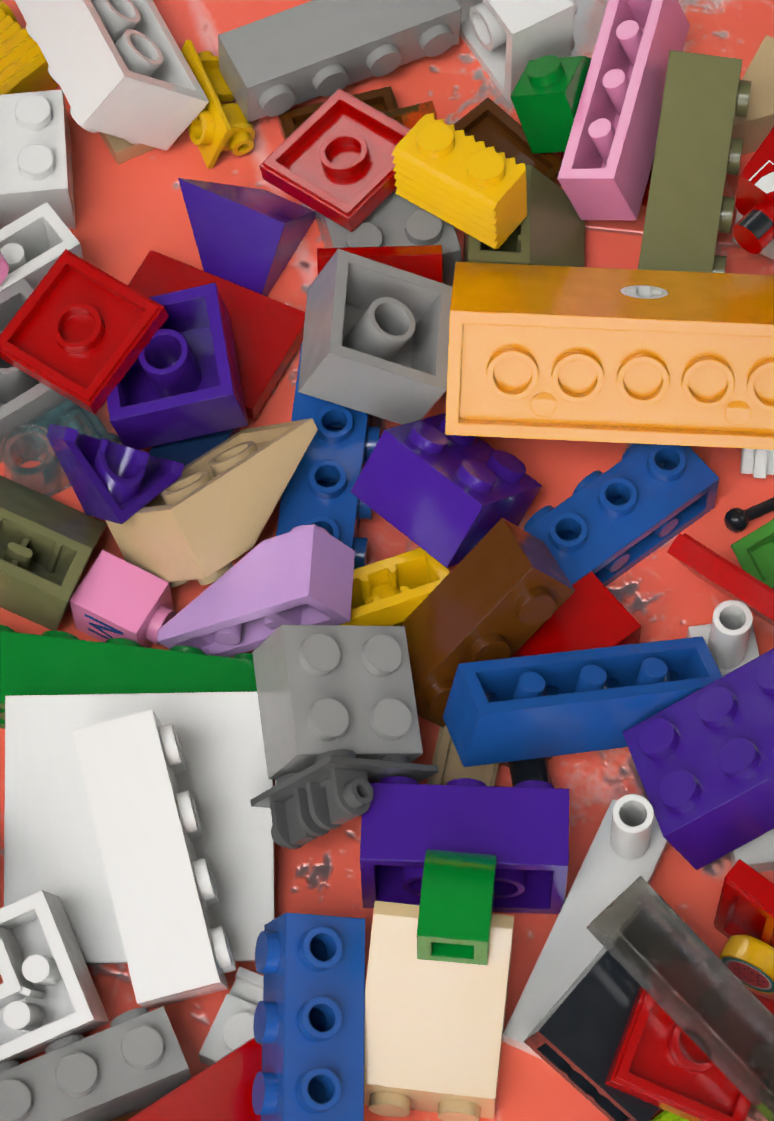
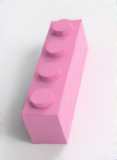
M608 0L557 178L581 220L637 221L655 155L670 50L683 52L690 27L678 0Z

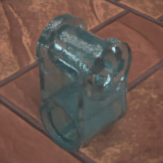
M66 399L51 411L21 426L14 427L6 433L1 441L0 456L4 477L51 498L53 495L70 487L71 484L46 436L50 424L66 426L94 438H104L120 445L123 444L117 434L108 432L97 416V413L94 415ZM28 461L41 462V464L32 468L20 466Z

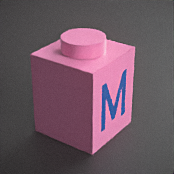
M104 550L101 551L69 600L76 629L104 643L111 638H124L135 641L146 648H151L153 643L160 645L157 642L158 630L176 615L169 582Z

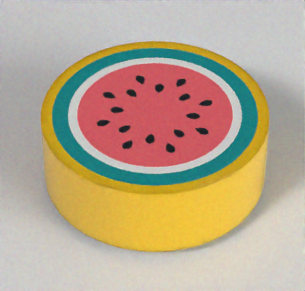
M731 936L718 958L719 965L739 983L764 994H774V948L751 936Z

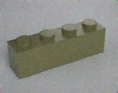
M674 50L669 52L638 269L725 273L727 256L715 255L718 233L730 234L735 197L723 196L726 174L738 175L743 139L731 137L734 116L747 117L752 81L740 80L743 59Z

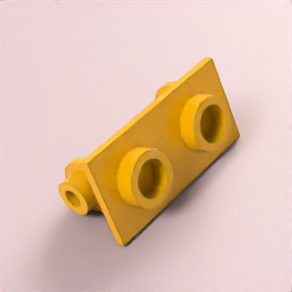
M186 40L181 52L209 100L206 107L188 126L191 141L198 146L207 169H212L221 151H232L236 156L250 152L254 147L253 140L256 133L250 122L248 123L237 103L221 104V102H233L234 97L219 71V57L214 56L210 51L197 53L192 41Z

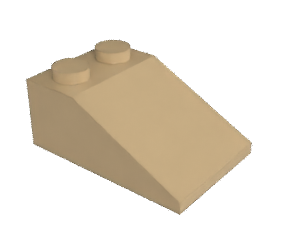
M313 419L242 429L184 466L179 479L123 524L105 520L125 561L169 582L170 588L184 584L189 580H198L200 585L214 583L234 566L232 562L234 559L254 546L318 430Z

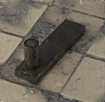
M642 876L638 877L586 928L751 1102L747 1116L755 1121H774V1015Z

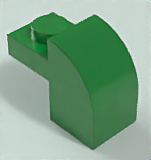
M434 849L426 850L417 927V959L488 965L497 855Z

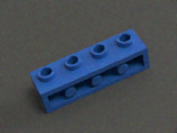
M301 343L291 421L312 418L318 430L281 495L276 536L288 533L294 527L300 525L315 524L327 530L331 536L355 551L354 569L367 565L368 538L358 537L360 519L371 520L373 510L350 491L381 437V427L371 426L373 415L298 392L302 353Z
M633 443L625 451L620 462L604 473L598 470L586 476L576 486L573 495L554 508L552 505H548L533 514L525 524L524 531L546 544L571 585L592 571L606 587L714 509L720 478L689 446Z
M703 636L460 663L454 677L443 719L463 767L624 748L628 746L622 732L723 676Z
M286 912L264 925V931L260 932L255 947L256 970L258 973L264 974L263 1001L257 1004L253 1023L255 1041L258 1044H262V1072L259 1071L256 1074L252 1088L253 1110L255 1114L261 1115V1121H364L365 918Z

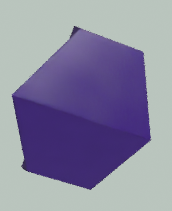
M178 178L203 270L268 296L316 219V212L264 189Z
M50 424L46 435L85 514L119 524L126 522L179 479L185 465L176 461L157 458L149 455L150 453L123 446L104 438H94L66 426Z

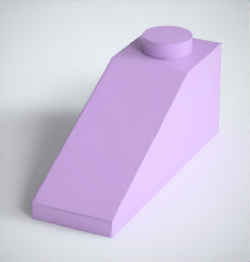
M315 524L300 525L294 527L288 533L263 540L158 630L157 642L168 649L183 645L198 648L205 652L206 655L232 657L236 654L255 650L280 625H339L350 622L355 551L331 536L327 530Z

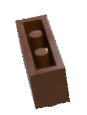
M501 518L400 625L405 626L417 714L442 728L446 725L443 714L458 664L511 658L575 592V589L546 544L504 518Z

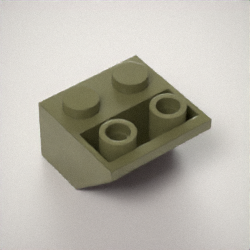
M525 165L527 217L499 249H493L464 232L463 262L585 267V220L579 218L565 191L532 165Z
M0 475V607L45 628L57 631L70 604L69 600L75 593L107 523Z

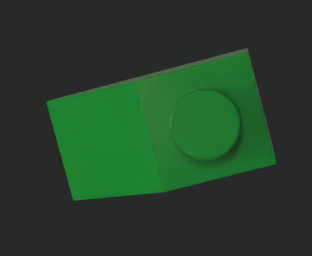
M548 55L535 60H529L510 97L532 154L565 152L592 58L586 56L559 58L554 55Z

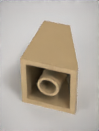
M375 901L365 987L364 1104L369 1105L368 1109L372 1113L386 1117H406L410 1114V1110L438 1113V1118L441 1121H479L480 1118L494 1119L511 968L514 916L492 914L488 965L417 959V927L420 905Z

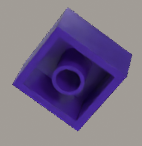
M216 283L149 297L164 306L169 317L140 353L119 384L116 385L107 397L110 423L122 444L139 450L248 426L231 318Z
M446 413L385 429L350 492L448 568L459 564L501 518L518 527L542 485L525 473L526 466L517 457L505 451L495 450L478 436L445 435Z

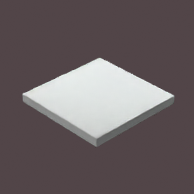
M257 691L5 696L4 907L41 890L60 897L86 964H127L71 730L152 709L162 726L173 725L174 731L178 733L187 772L176 775L179 791L189 790L191 799L194 798L204 836V838L193 840L192 844L196 860L206 858L207 864L211 865L220 904L208 907L213 928L223 926L224 931L227 930L235 962H255L257 938L260 932L264 931V925L275 919V844L271 836V827L273 825L271 809L252 807L250 803L251 799L274 787V779H268Z

